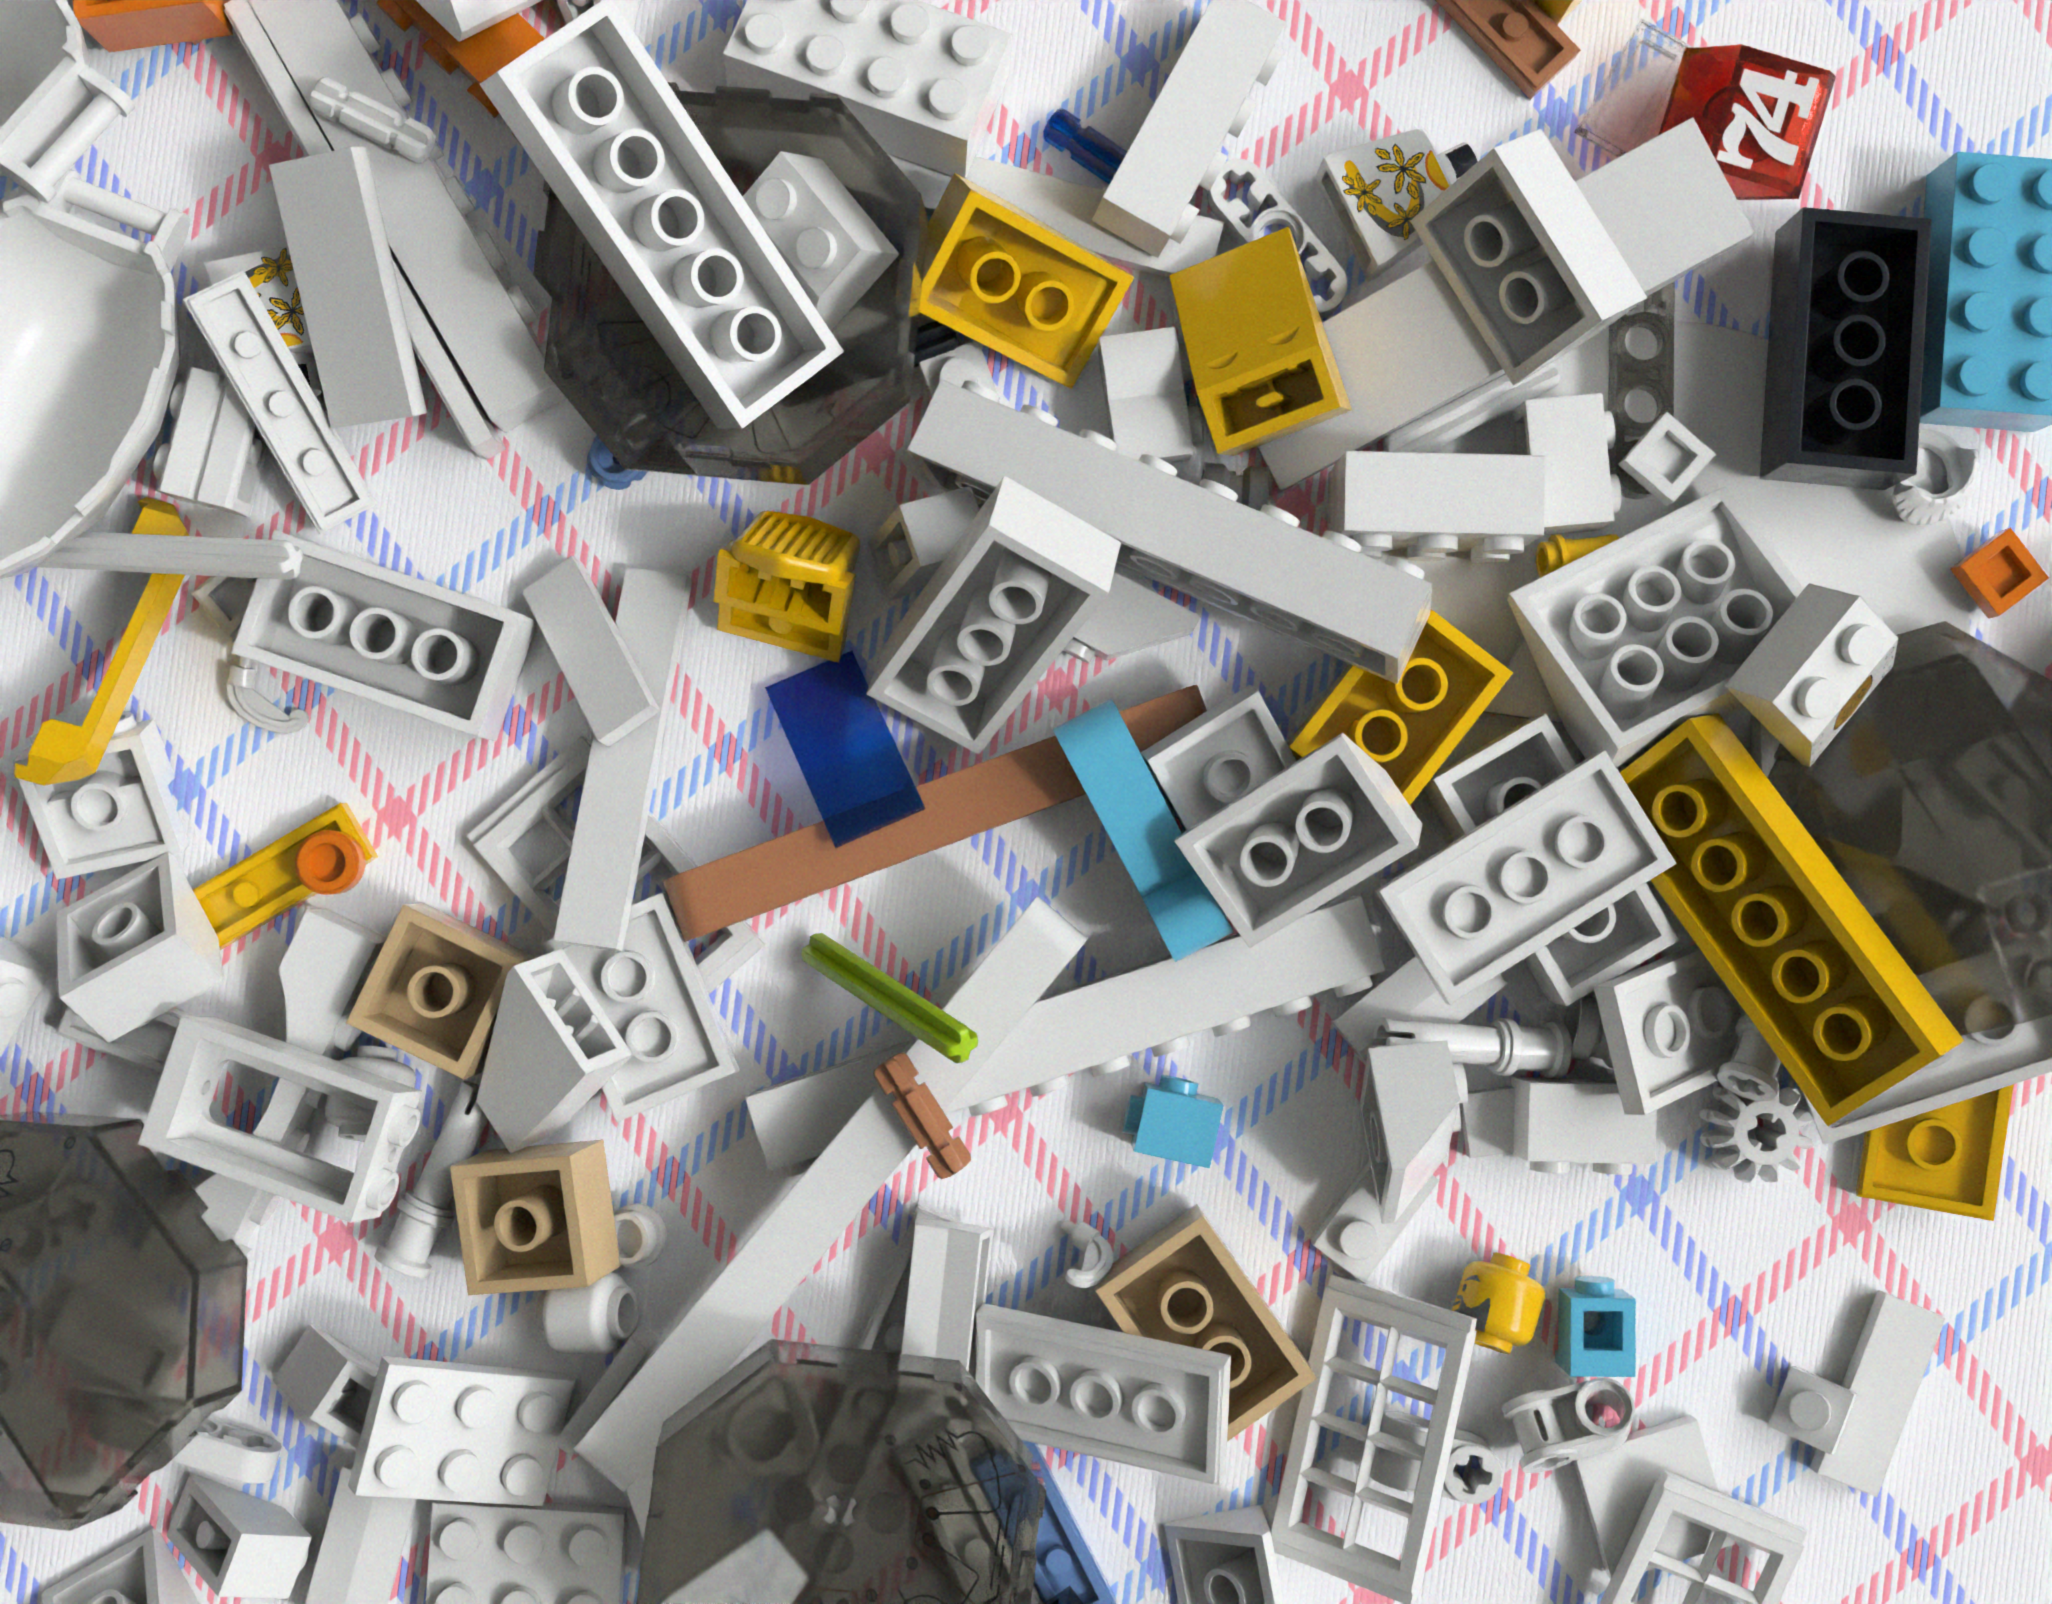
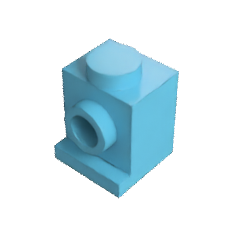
M1603 1276L1575 1277V1288H1558V1350L1555 1349V1363L1570 1377H1636V1298L1623 1289H1615V1280ZM1587 1311H1598V1325L1592 1330L1585 1331L1584 1314Z

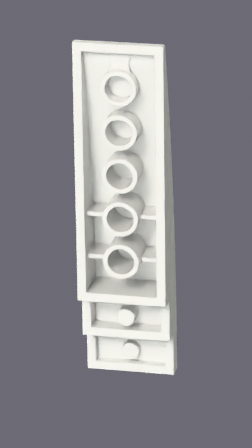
M1693 117L1575 181L1646 296L1677 281L1690 270L1749 240L1755 234ZM1433 259L1322 322L1352 411L1263 444L1257 448L1280 492H1283L1336 464L1345 451H1361L1403 426L1504 375L1505 372Z

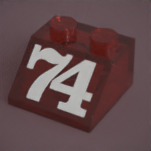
M1743 44L1685 48L1658 136L1693 117L1737 200L1799 199L1836 76L1830 70Z

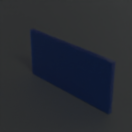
M853 651L842 654L839 663L828 660L765 687L835 848L925 810L924 803L875 699L866 694L869 686Z

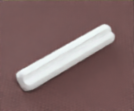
M1552 362L1514 386L1507 375L1504 374L1388 434L1382 441L1384 451L1430 453L1517 408L1523 401L1534 399L1554 389L1560 382L1558 370Z

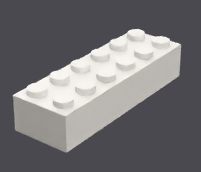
M613 0L600 1L480 83L484 92L718 429H743L844 352Z

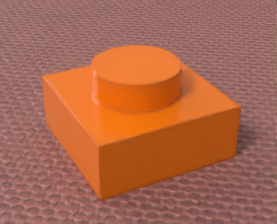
M2011 527L1997 532L1950 568L1988 619L2000 616L2049 579L2048 575Z

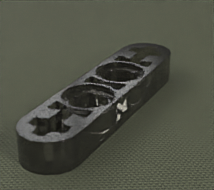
M1675 282L1648 295V298L1644 300V312L1629 316L1625 314L1609 326L1608 411H1611L1615 423L1614 446L1612 449H1608L1610 474H1616L1619 478L1621 495L1629 499H1643L1652 494L1618 465L1638 442V439L1626 442L1625 435L1632 437L1643 436L1658 418L1666 412L1674 417ZM1657 309V314L1647 311ZM1642 327L1653 333L1658 345L1653 358L1647 360L1636 359L1629 353L1626 348L1625 338L1631 328ZM1644 390L1653 396L1656 401L1657 411L1656 416L1651 422L1640 423L1629 417L1624 403L1630 391Z

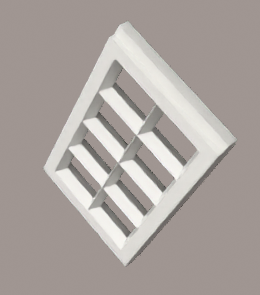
M584 736L576 739L466 836L472 842L474 848L553 938L559 907L544 890L567 870L574 832L553 808L585 780L591 744ZM649 811L644 841L652 850L640 860L636 883L661 861L674 875L698 867ZM544 817L570 848L534 879L508 848ZM746 920L723 928L722 930L725 933L694 959L708 994L712 993L766 945Z
M1330 1274L1328 1286L1324 1288L1308 1361L1317 1379L1304 1387L1301 1393L1271 1530L1274 1553L1400 1603H1416L1417 1594L1421 1590L1475 1342L1477 1318L1344 1276ZM1345 1316L1389 1330L1380 1371L1336 1356ZM1400 1334L1445 1348L1437 1390L1392 1375ZM1333 1371L1376 1386L1368 1427L1324 1412ZM1388 1390L1433 1405L1424 1447L1380 1431ZM1321 1426L1364 1441L1356 1483L1312 1467ZM1376 1446L1421 1462L1412 1503L1367 1487ZM1309 1482L1352 1497L1344 1538L1300 1522ZM1364 1502L1408 1518L1400 1560L1355 1543Z
M1664 1470L1660 1480H1656L1600 1604H1636L1631 1602L1648 1565L1692 1582L1682 1604H1696L1703 1587L1744 1604H1779L1805 1549L1803 1543L1808 1532L1802 1526ZM1671 1514L1715 1531L1698 1569L1654 1551ZM1726 1537L1770 1554L1753 1591L1710 1574Z

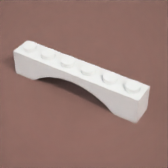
M329 909L306 910L278 968L286 1004V1043L334 1060H338L342 1050L347 1052L354 1046L362 1031L347 1024L346 1021L387 937ZM279 1077L269 1107L252 1135L303 1153L310 1134L304 1131V1128L313 1109L319 1110L325 1105L327 1094ZM215 1173L195 1189L163 1205L136 1263L203 1296H208L229 1285V1283L234 1285L241 1279L253 1257L254 1250L248 1247V1244L257 1225L264 1226L269 1221L281 1197Z

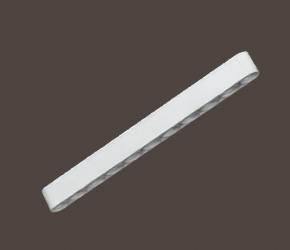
M1039 896L1031 902L942 1008L944 1012L977 1033L978 1046L970 1051L969 1060L963 1063H954L918 1038L905 1052L919 1072L914 1077L918 1085L923 1082L926 1083L943 1111L952 1103L1088 939ZM879 1085L874 1089L574 1447V1451L621 1491L625 1492L915 1147V1141L891 1105V1103L896 1101L892 1093L885 1095Z

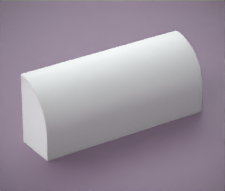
M347 147L270 164V173L331 428L413 417L427 413L367 148Z

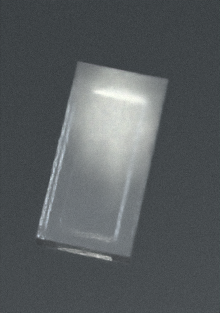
M1641 17L1574 133L1616 157H1620L1640 146L1696 48Z

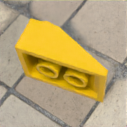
M954 173L895 288L910 308L1072 389L1094 351L1099 337L1103 335L1132 283L1134 276L1012 203Z

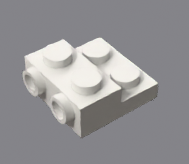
M122 713L94 774L79 780L44 786L18 779L56 880L155 859L168 851L171 855L182 853L188 845L168 787L175 776L154 719L136 723L133 713ZM35 734V735H33L32 737H30V741H31L32 744H33V742H34V740H35L37 734ZM32 745L28 746L12 761L13 767L14 763L27 766L28 753Z

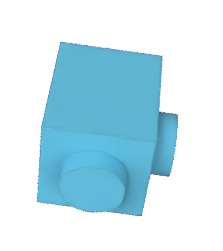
M1161 1075L1159 1085L1144 1082L1141 1097L1130 1095L1122 1132L1132 1134L1131 1146L1134 1152L1210 1169L1224 1107L1223 1103L1218 1098L1197 1094L1199 1085L1197 1082Z

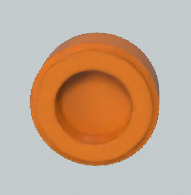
M326 830L310 835L301 843L295 857L296 873L302 884L309 890L323 895L341 894L351 890L361 880L366 867L365 853L360 843L351 835L341 831Z

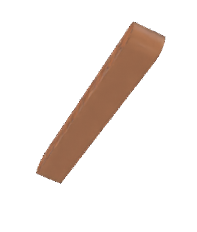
M1196 684L1120 711L1119 713L1141 753L1202 715L1207 709L1199 687ZM1055 735L667 878L662 882L684 942L1083 796L1086 792Z

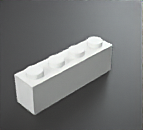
M1249 0L1210 1L1104 193L1092 218L1093 222L1157 258L1169 238L1181 244L1199 212V209L1189 204V201L1198 185L1210 191L1228 158L1227 155L1218 151L1226 133L1236 138L1239 137L1257 104L1246 98L1255 80L1264 86L1268 84L1285 53L1284 50L1275 46L1286 25L1285 21Z

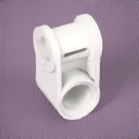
M1595 1378L1554 1390L1529 1392L1510 1399L1501 1407L1504 1417L1508 1420H1513L1524 1454L1519 1460L1524 1473H1539L1552 1470L1578 1459L1612 1452L1620 1448L1628 1437L1635 1415L1634 1399L1629 1390L1620 1382L1610 1378ZM1593 1404L1610 1406L1616 1411L1620 1422L1613 1427L1603 1428L1597 1426L1589 1420L1585 1409Z
M1384 1411L1380 1431L1424 1447L1430 1420L1399 1411ZM1456 1428L1441 1497L1466 1504L1483 1503L1497 1493L1502 1482V1469L1490 1446L1480 1435L1472 1431ZM1376 1446L1370 1478L1387 1487L1414 1493L1421 1462ZM1470 1455H1475L1481 1468H1470L1466 1478L1460 1477L1455 1465H1467Z

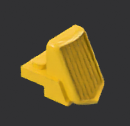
M774 511L760 512L735 541L730 540L723 549L719 550L717 555L713 602L719 603L717 630L839 663L846 644L856 573H853L859 557L860 539L851 532L812 517Z

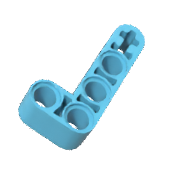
M1112 698L1053 728L1066 757L1139 891L1174 961L1177 962L1233 933V929L1223 910L1174 842L1176 837L1182 833Z

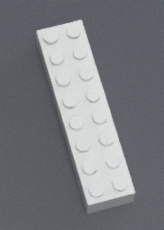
M943 379L940 380L907 449L933 486L946 492L971 486L977 504L984 505L1002 478L1006 476L1120 541L1117 565L1398 684L1431 610L1432 583L1423 580L1425 572L1416 565L1391 556L1387 557L1385 563L1360 553L1362 546L1358 542L1334 531L1326 530L1323 536L1320 537L1298 527L1300 521L1295 516L1278 507L1265 504L1260 511L1236 502L1238 495L1220 483L1208 479H1202L1199 486L1176 477L1177 469L1166 461L1148 454H1141L1138 461L1116 452L1118 446L1115 442L1092 430L1082 429L1079 436L1056 427L1058 420L1037 407L1024 404L1021 410L1017 411L998 403L1000 399L998 394L974 381L965 380L962 387Z

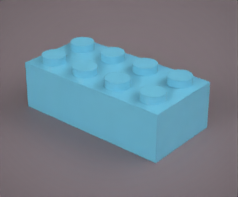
M1957 151L1926 175L1923 218L1932 220L1920 423L2036 432L2052 425V159Z

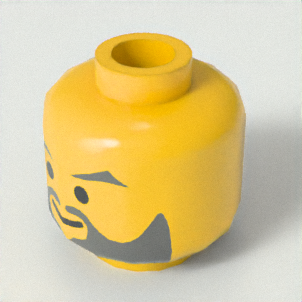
M1493 1252L1490 1263L1473 1261L1466 1266L1451 1311L1477 1318L1475 1327L1477 1332L1474 1344L1509 1355L1512 1346H1524L1532 1340L1544 1303L1545 1290L1539 1282L1528 1276L1530 1264L1509 1255Z

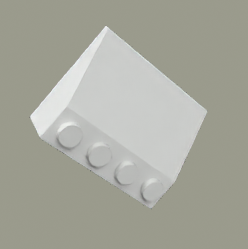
M1724 486L1509 593L1507 601L1566 731L1586 759L1598 751L1606 750L1620 772L1689 718L1719 713L1724 718L1744 708L1745 706L1725 685L1804 588L1727 487Z

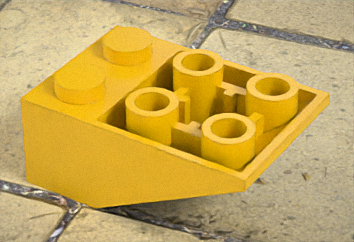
M1289 227L1169 275L1196 392L1218 454L1234 456L1352 411Z

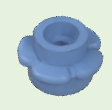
M608 428L601 431L594 438L587 455V465L591 474L596 478L600 477L603 484L610 489L623 490L629 488L632 481L642 480L649 470L650 464L646 459L648 455L645 454L646 442L640 434L631 429L623 431L616 428ZM627 446H635L638 450L637 454L634 456L626 455L624 450ZM617 453H622L625 456V460L621 464H615L613 461L614 455Z

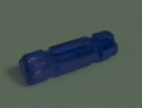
M1057 109L1044 127V140L1060 152H1064L1066 149L1069 150L1072 160L1107 184H1110L1127 151L1091 126H1087L1085 129L1082 128L1081 124H1079L1081 119L1066 109Z

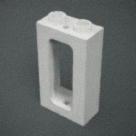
M181 1017L138 1144L352 1223L380 1217L382 1211L387 1209L394 1199L399 1184V1176L395 1171L403 1147H406L412 1141L418 1129L420 1111L417 1109L422 1091L216 1017ZM232 1060L373 1111L374 1115L355 1171L352 1172L214 1121L210 1116L209 1108L224 1065Z

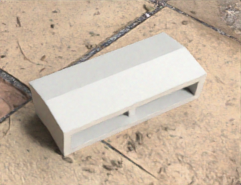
M1414 956L1335 1019L1332 1025L1366 1066L1368 1048H1373L1376 1044L1386 1045V1040H1373L1374 1027L1379 1018L1458 1024L1508 983L1499 974L1449 1005L1444 1002L1419 960Z
M916 1218L898 1387L934 1390L964 1396L975 1389V1313L986 1303L993 1228L955 1221ZM951 1373L958 1374L961 1377L960 1382L957 1384L951 1383L948 1379Z
M354 1461L343 1466L305 1604H388L417 1499L355 1496L348 1487Z

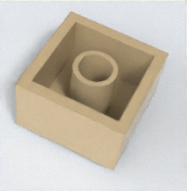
M425 903L403 904L346 1023L463 1080L484 1071L507 973L513 966L537 957Z
M603 1139L527 1146L510 1154L507 1148L490 1149L450 1166L468 1296L588 1287L621 1266L619 1264L618 1241Z

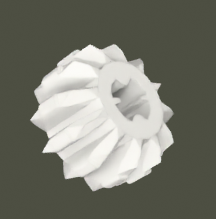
M1721 1086L1712 1089L1714 1098L1721 1106L1718 1111L1703 1108L1699 1112L1702 1119L1713 1123L1715 1129L1705 1132L1699 1139L1701 1144L1706 1147L1718 1148L1712 1160V1163L1717 1168L1724 1171L1733 1168L1735 1179L1745 1183H1750L1757 1174L1761 1180L1767 1183L1778 1182L1779 1164L1791 1171L1801 1169L1799 1159L1792 1152L1796 1146L1802 1149H1810L1815 1146L1811 1138L1799 1134V1128L1807 1126L1814 1118L1809 1111L1795 1109L1801 1098L1800 1093L1796 1089L1790 1087L1778 1089L1776 1097L1770 1101H1756L1744 1098ZM1756 1117L1764 1119L1765 1127L1756 1130V1140L1748 1138V1130L1757 1127Z

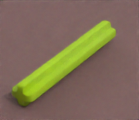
M824 933L811 935L809 944L801 949L802 960L954 1063H963L969 1060L970 1051L978 1046L976 1032Z

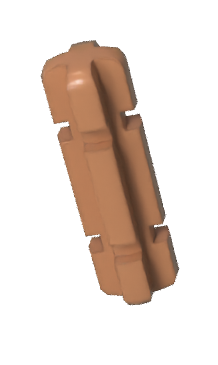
M903 1052L896 1054L878 1065L873 1071V1076L885 1095L892 1093L896 1101L891 1103L919 1149L927 1147L930 1155L926 1157V1160L936 1176L940 1179L951 1177L969 1164L971 1154L959 1136L953 1139L948 1132L954 1127L926 1083L923 1082L918 1085L914 1077L919 1072L908 1055Z

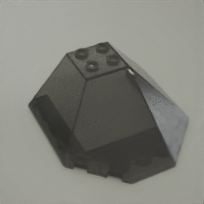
M1946 621L1896 635L1898 643L1893 667L1810 767L1802 765L1780 743L1774 754L1776 761L1767 778L1961 1036L2026 1023L2051 1015L2052 680Z

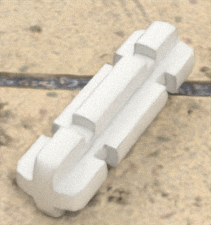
M323 77L317 81L309 98V105L317 114L335 123L341 122L345 124V128L390 150L394 148L399 151L400 155L416 163H424L429 158L436 143V135L428 126L412 118L406 120L401 117V113L357 91L350 92L346 90L347 86L331 78Z

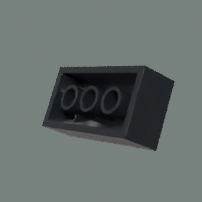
M1803 207L1775 232L1760 479L1886 490L1917 474L1932 219Z

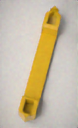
M149 497L137 501L142 511L131 534L190 536L174 504ZM151 574L82 726L55 719L43 722L28 753L27 766L14 763L13 774L15 778L44 786L79 780L96 773L185 575Z

